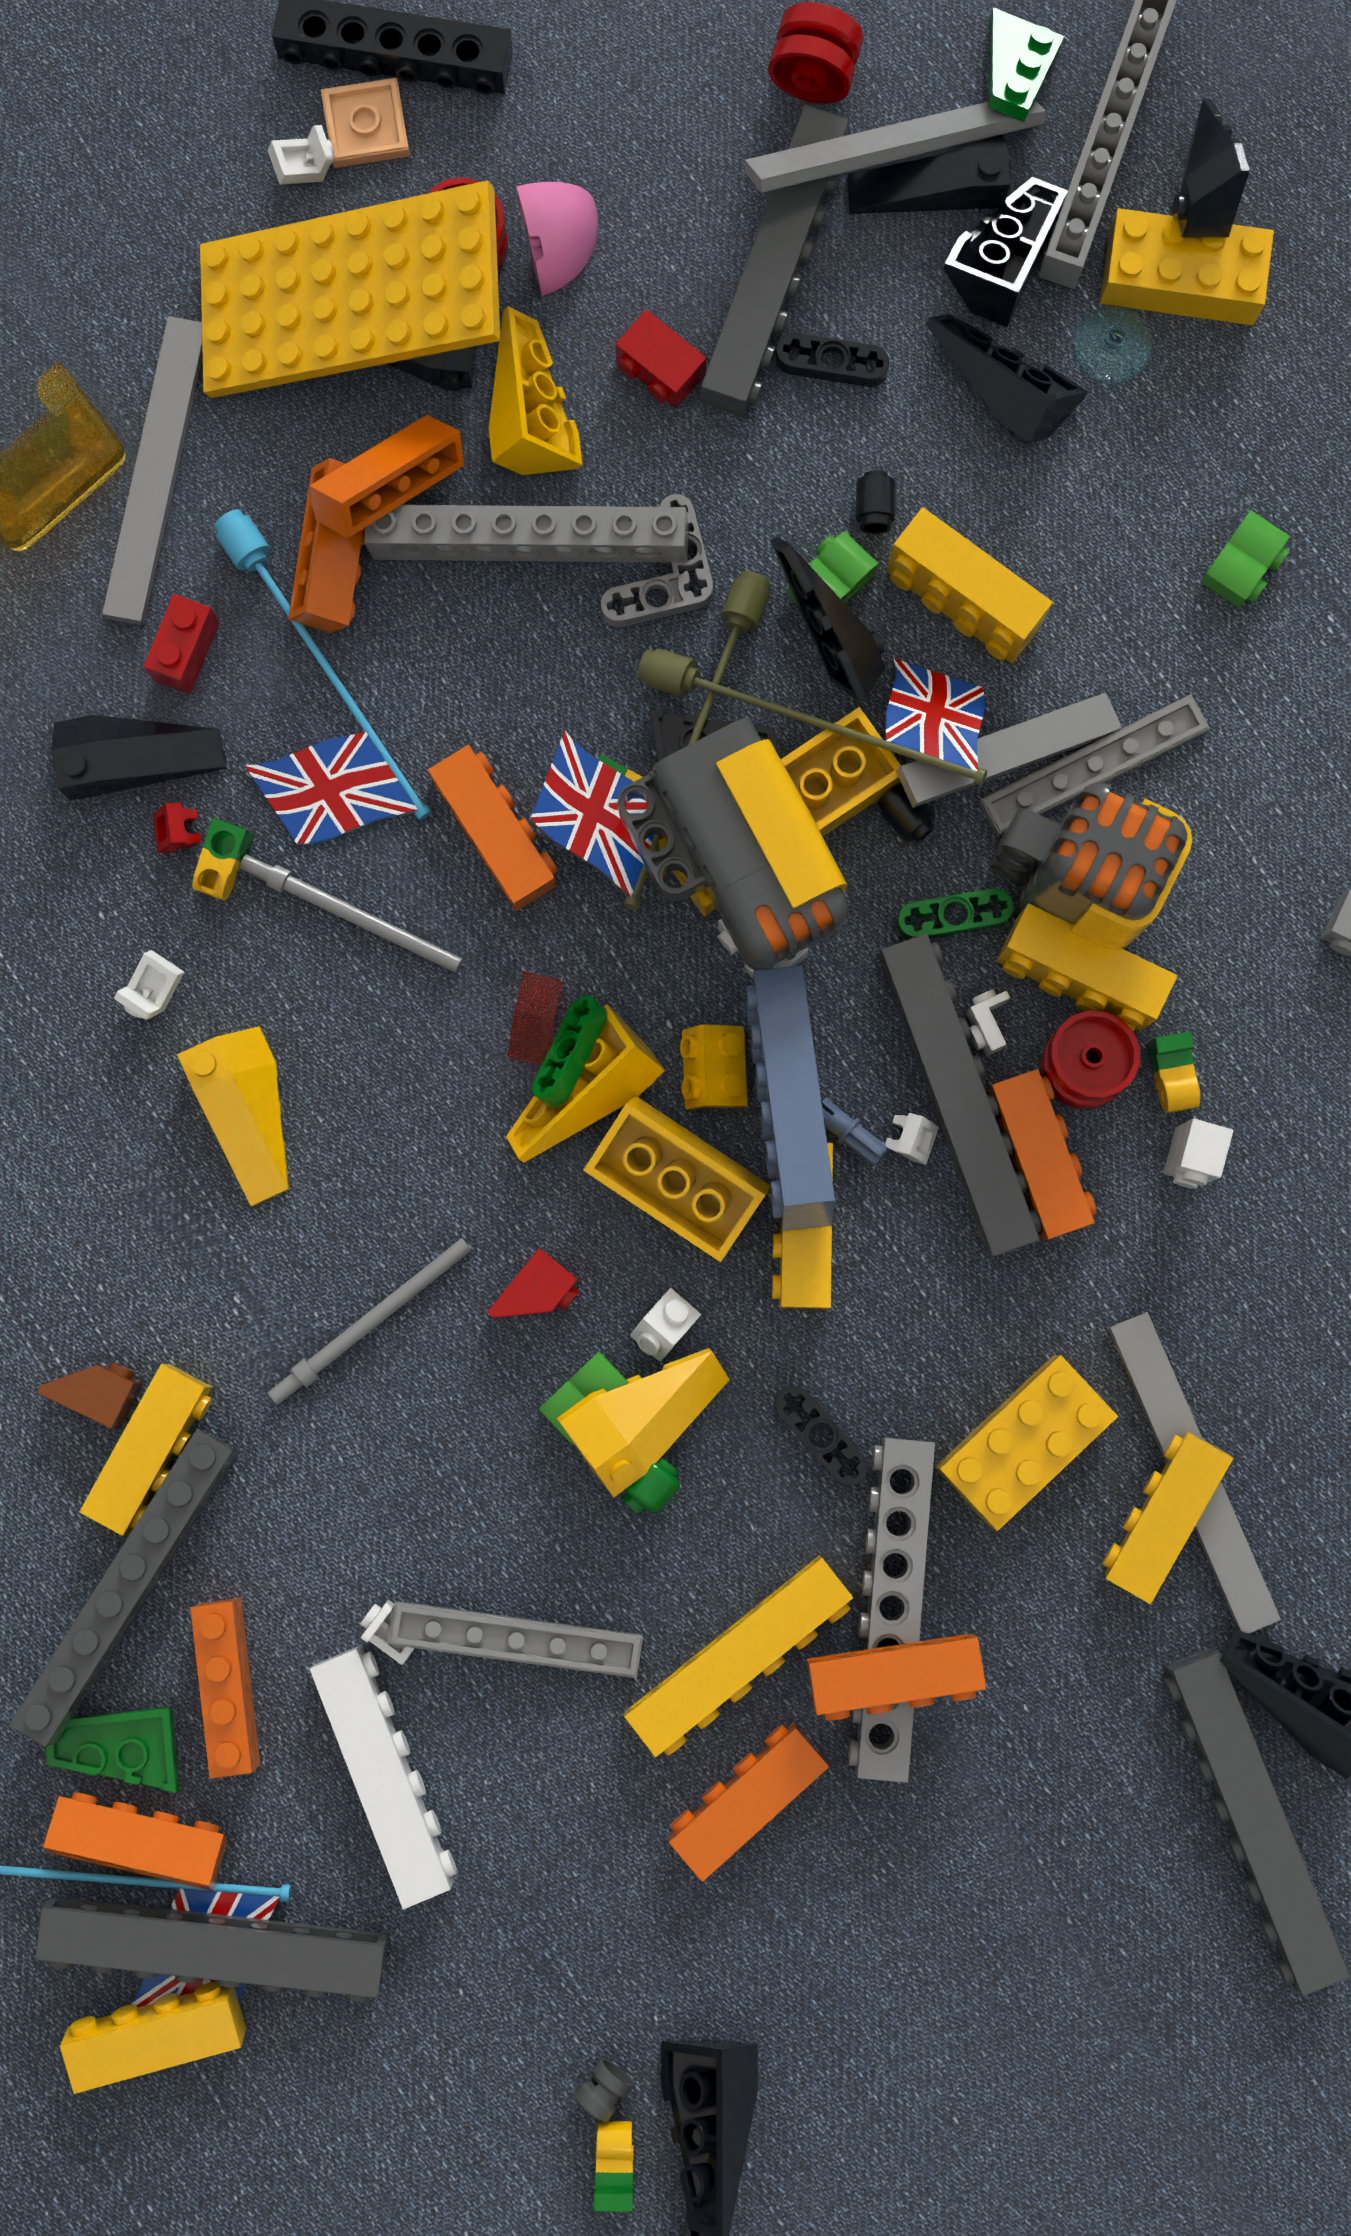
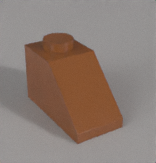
M112 1361L110 1367L95 1365L42 1384L37 1393L112 1429L121 1428L142 1383L132 1378L135 1371Z

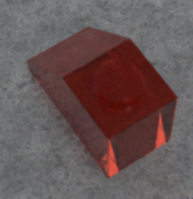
M523 971L514 1009L508 1057L542 1065L554 1040L565 992L563 980Z

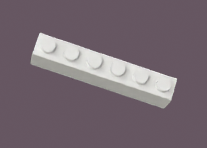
M360 1645L316 1663L310 1668V1672L402 1909L404 1910L451 1890L454 1883L452 1876L457 1874L456 1865L450 1851H442L437 1836L441 1834V1827L433 1810L427 1812L421 1797L426 1794L423 1780L418 1770L411 1772L406 1756L410 1754V1748L403 1731L396 1732L390 1716L395 1715L394 1707L387 1691L380 1692L375 1677L379 1675V1669L371 1651L365 1653L363 1646Z

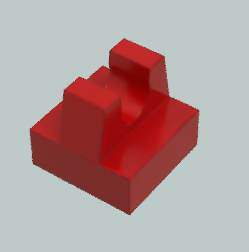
M165 803L153 814L158 853H174L176 850L196 846L201 842L200 834L188 833L184 827V823H193L198 819L197 810L182 808L181 803Z

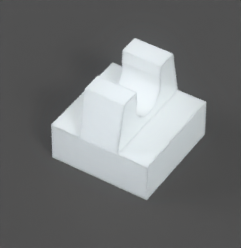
M909 1113L908 1116L895 1115L892 1123L902 1128L903 1131L898 1140L887 1138L886 1147L913 1162L926 1165L939 1127L920 1115Z

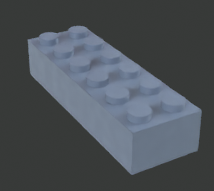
M803 966L754 970L753 985L746 986L747 1002L745 1004L748 1026H751L752 1039H750L752 1062L753 1064L756 1063V1094L758 1102H761L762 1116H760L762 1139L770 1140L766 1141L767 1154L765 1155L767 1178L775 1179L771 1181L772 1194H770L772 1217L773 1219H781L782 1231L832 1226L835 1197Z

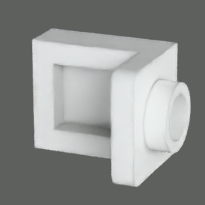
M314 125L307 139L271 141L268 148V153L280 185L323 182L334 160L332 143L326 139L321 125Z
M150 950L143 954L128 986L118 990L114 999L124 1005V1009L132 1016L148 1020L165 1011L184 971Z
M994 989L978 995L972 999L974 1006L970 1007L966 1012L971 1027H969L972 1037L971 1041L977 1050L983 1048L986 1057L1000 1051L1006 1045L991 1010L1004 1005L1010 999L1007 991L996 995Z
M670 1287L640 1321L630 1336L637 1342L643 1352L652 1355L658 1361H662L701 1316V1313Z
M389 1600L386 1601L382 1608L374 1604L360 1623V1625L366 1628L361 1639L367 1643L370 1641L403 1665L414 1648L388 1645L394 1604Z

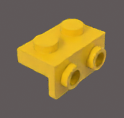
M702 1024L684 1029L682 1031L680 1053L683 1057L684 1079L681 1089L685 1099V1109L695 1110L704 1107L739 1109L748 1107L744 1026Z

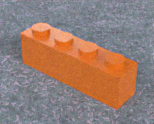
M425 415L311 484L309 488L315 520L347 538L353 536L463 467L464 458L460 430L429 415Z
M328 458L311 468L309 486L345 463ZM308 488L288 620L333 633L349 626L354 617L355 603L353 602L355 585L361 574V565L358 562L360 549L365 541V528L347 538L315 520L310 488Z
M468 744L429 768L428 773L515 911H518L556 887L553 874L558 872V869L546 851L539 854L531 842L537 837L526 819L522 818L518 821L510 808L515 806V803L504 785L502 784L496 788L489 777L494 771L482 752L475 755Z
M1039 1069L992 1084L987 1089L988 1094L992 1093L997 1102L1000 1113L997 1120L1001 1131H1006L1011 1140L1014 1151L1011 1158L1015 1169L1022 1172L1026 1181L1028 1192L1024 1194L1030 1209L1034 1208L1040 1219L1042 1231L1039 1232L1042 1242L1094 1224L1092 1215L1097 1214L1096 1206L1090 1192H1083L1078 1177L1083 1174L1076 1154H1069L1064 1139L1068 1138V1130L1063 1117L1060 1114L1055 1116L1050 1100L1054 1099V1092L1049 1079L1046 1076L1041 1077Z
M241 1597L199 1603L190 1607L209 1778L252 1773L260 1766V1756Z
M973 1633L807 1658L814 1710L816 1715L824 1714L827 1721L850 1717V1710L867 1708V1714L889 1712L893 1710L892 1704L909 1702V1707L911 1708L930 1706L935 1704L934 1697L951 1695V1701L970 1700L977 1697L976 1691L986 1690L979 1640Z
M794 1722L787 1728L781 1724L774 1729L764 1740L768 1746L756 1756L749 1753L743 1757L733 1768L736 1774L726 1784L723 1785L720 1781L716 1782L701 1797L705 1803L693 1813L687 1809L669 1826L673 1830L669 1834V1844L702 1882L829 1768L827 1760Z
M73 1792L71 1799L58 1797L43 1848L50 1854L214 1891L228 1841L224 1834L219 1833V1826L203 1821H195L194 1827L178 1824V1816L160 1811H155L153 1818L137 1814L138 1807L122 1802H114L112 1808L96 1805L98 1798L78 1792Z

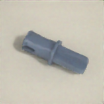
M825 1098L821 1102L824 1125L829 1132L839 1139L837 1143L839 1145L846 1144L871 1165L878 1163L886 1153V1145L859 1125V1118L853 1120L834 1105L830 1099Z

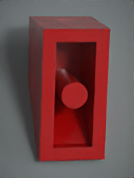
M539 1248L487 1313L493 1318L499 1319L554 1313L558 1307L565 1311L580 1292L575 1288L579 1280Z

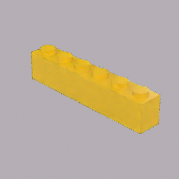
M820 1555L817 1556L625 1711L624 1717L655 1758L663 1751L667 1756L671 1755L687 1741L684 1734L695 1725L703 1729L715 1720L720 1714L716 1708L730 1698L735 1703L753 1688L749 1683L761 1672L768 1676L776 1671L786 1661L782 1657L783 1654L793 1646L800 1650L818 1636L815 1629L827 1619L832 1624L843 1617L851 1609L847 1603L853 1599V1596Z

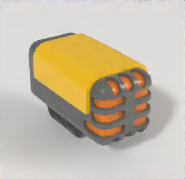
M750 718L737 720L663 758L653 765V770L650 771V774L621 790L617 801L620 819L660 894L669 901H680L706 889L738 952L749 968L753 970L772 969L778 962L784 959L789 961L805 948L810 950L816 947L822 939L828 936L833 938L841 931L848 914V902L845 896L848 884L769 739L761 740ZM634 798H641L646 801L648 808L642 814L633 815L625 809L627 802ZM653 834H660L668 841L666 847L657 852L647 849L644 842ZM673 870L681 871L687 877V881L679 888H671L663 881L668 872Z
M1097 782L1086 786L1059 824L1033 811L1019 809L1007 827L989 862V867L994 872L1023 886L1018 900L1017 913L1020 914L1025 906L1030 903L1073 924L1070 932L1108 949H1125L1156 918L1192 845L1191 829L1179 815L1146 798L1141 803L1137 802L1135 796L1126 793L1122 798L1109 791L1111 784Z

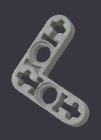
M672 494L661 502L660 507H686L688 543L695 546L697 550L696 556L687 561V563H670L671 574L620 585L607 590L601 599V614L604 621L609 625L625 627L700 609L710 602L713 595V580L694 507L686 496ZM695 570L698 586H705L701 589V596L694 597L692 591L685 592V590L689 589L690 584L688 572ZM652 589L664 590L668 595V601L661 607L650 606L645 599L647 593ZM639 593L642 611L636 612V604L624 607V614L617 615L613 609L608 610L613 607V600L620 599L622 605L634 603L633 594Z

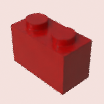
M647 309L615 344L616 361L620 370L632 379L635 377L640 379L647 385V390L656 400L661 403L667 401L675 409L706 375V357Z
M173 594L143 665L153 681L187 694L191 693L219 626V621L211 607Z

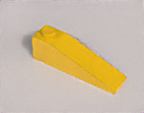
M507 306L502 313L488 428L492 462L520 475L578 469L583 465L579 432L575 421L567 420L561 404L566 399L562 387H556L550 374L549 367H551L553 361L537 320Z
M608 1004L604 1006L607 1010V1020L569 1098L562 1105L551 1108L534 1096L507 1134L506 1138L518 1159L523 1163L623 1107L635 1095L638 1097L665 1071L651 1049Z
M258 1026L217 1036L177 1054L190 1085L250 1206L253 1207L288 1191L289 1182L285 1142L283 1141L282 1111L278 1092L277 1063L261 1027Z
M707 1348L665 1364L662 1371L641 1378L640 1375L626 1379V1385L608 1392L604 1388L592 1392L557 1417V1420L593 1473L614 1498L648 1472L650 1466L664 1455L730 1379L712 1350Z

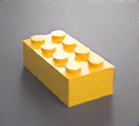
M1118 208L1108 235L1099 304L1253 326L1265 305L1274 230L1233 224L1229 237H1182L1178 220H1174L1173 216Z
M924 507L920 509L893 544L886 570L890 574L891 581L902 590L908 591L910 589L920 596L922 603L930 611L936 614L942 612L953 620L954 627L967 637L974 636L983 642L986 650L998 660L1004 661L1006 659L1011 664L1016 661L1041 628L1053 604V601Z
M1030 903L1025 906L1016 918L996 959V962L1003 965L1002 970L1018 979H1024L1027 976L1039 982L1038 987L1052 996L1061 997L1064 994L1076 1000L1075 1006L1083 1011L1097 1010L1109 1012L1121 1018L1133 1031L1136 1029L1141 1032L1157 1020L1178 975L1122 948L1108 949L1098 946L1070 932L1073 924Z
M636 1095L625 1104L583 1170L719 1262L726 1256L771 1188L770 1184Z
M1054 1355L935 1466V1469L991 1529L998 1531L1119 1416L1062 1355Z

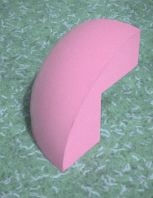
M538 182L516 186L518 205L529 240L531 262L541 296L555 292L570 283L588 263L597 241L598 214L592 195L579 186L564 182Z

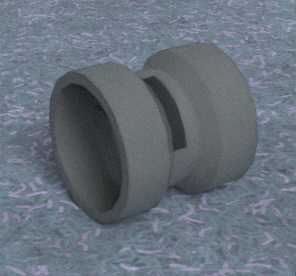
M600 2058L593 2068L594 2077L589 2082L581 2084L575 2092V2097L590 2114L601 2121L608 2122L616 2111L615 2104L618 2098L626 2097L634 2087V2083L616 2064L608 2059Z

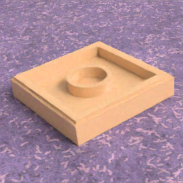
M397 78L321 89L328 139L332 143L334 150V168L410 157Z

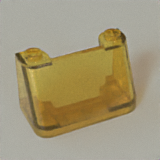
M59 361L40 377L36 387L38 397L49 411L0 453V542L8 549L14 551L26 550L35 544L123 465L126 457L125 447L117 434L72 374Z

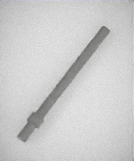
M247 854L240 863L239 868L266 881L267 887L280 893L287 891L452 972L457 973L462 964V958L293 877L292 871L279 865L272 867Z
M462 1238L309 1360L303 1358L291 1368L293 1372L268 1391L271 1399L279 1405L302 1385L308 1387L319 1378L318 1373L471 1252L472 1250Z

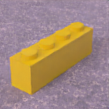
M827 1143L833 1181V1143ZM780 1221V1234L773 1233L772 1257L780 1258V1275L772 1274V1299H779V1308H831L832 1226L782 1231Z
M161 1363L79 1513L122 1536L129 1535L146 1510L152 1496L158 1491L170 1472L167 1469L174 1456L179 1457L191 1439L192 1435L188 1431L195 1418L201 1420L209 1409L212 1398L208 1395L212 1386L171 1364Z
M1185 1430L1182 1437L1175 1434L1163 1455L1169 1459L1161 1474L1154 1471L1143 1490V1493L1148 1495L1141 1510L1133 1507L1122 1527L1128 1533L1120 1546L1116 1543L1112 1544L1102 1562V1565L1107 1567L1105 1571L1107 1580L1150 1605L1234 1459L1230 1454Z
M209 1982L198 1987L195 1992L178 1996L177 1993H170L159 1997L152 2004L145 2006L126 2005L115 2010L112 2015L95 2019L94 2016L80 2018L67 2028L60 2044V2049L73 2093L76 2094L239 2049L243 2043L246 2025L235 1988L224 1987L217 1982Z

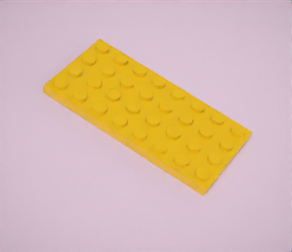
M488 180L200 244L203 392L210 398L500 341L494 187Z

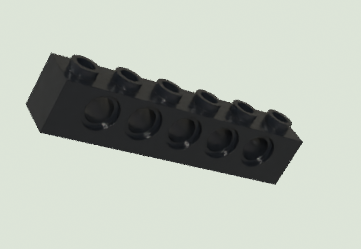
M279 0L272 34L278 58L292 64H302L305 62L322 65L330 70H340L341 68L356 70L368 76H378L379 74L394 76L406 82H416L417 80L432 82L444 88L464 87L474 89L482 94H492L494 92L505 94L513 53L510 29L326 0ZM318 33L323 34V35H321L320 37H317V38H312V37H311V36L314 35V34H318ZM355 39L361 40L360 42L355 44L349 43L350 41ZM393 45L399 46L398 48H396V49H394V50H388V49H386V48H388L389 46H393ZM430 51L438 52L432 56L424 55L425 53ZM468 57L476 58L471 62L462 61L463 59Z

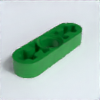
M997 888L914 901L906 904L901 909L896 924L899 933L908 940L926 933L929 939L997 928L1004 925L1011 917L1014 903L1006 891ZM990 899H995L997 905H1004L1005 909L1001 910L998 918H994L993 913L988 911L979 913L977 916L979 922H973L974 908L970 901H976L975 909L987 907ZM951 904L960 905L966 912L965 922L960 925L949 924L944 918V909ZM932 907L937 908L936 921L940 928H933L934 920L922 923L920 931H914L913 925H906L905 921L909 919L911 912H917L918 918L931 917L933 913Z
M588 995L582 996L570 1006L533 1082V1095L548 1107H558L569 1098L607 1020L606 1008L593 997ZM575 1045L573 1051L565 1058L568 1050Z

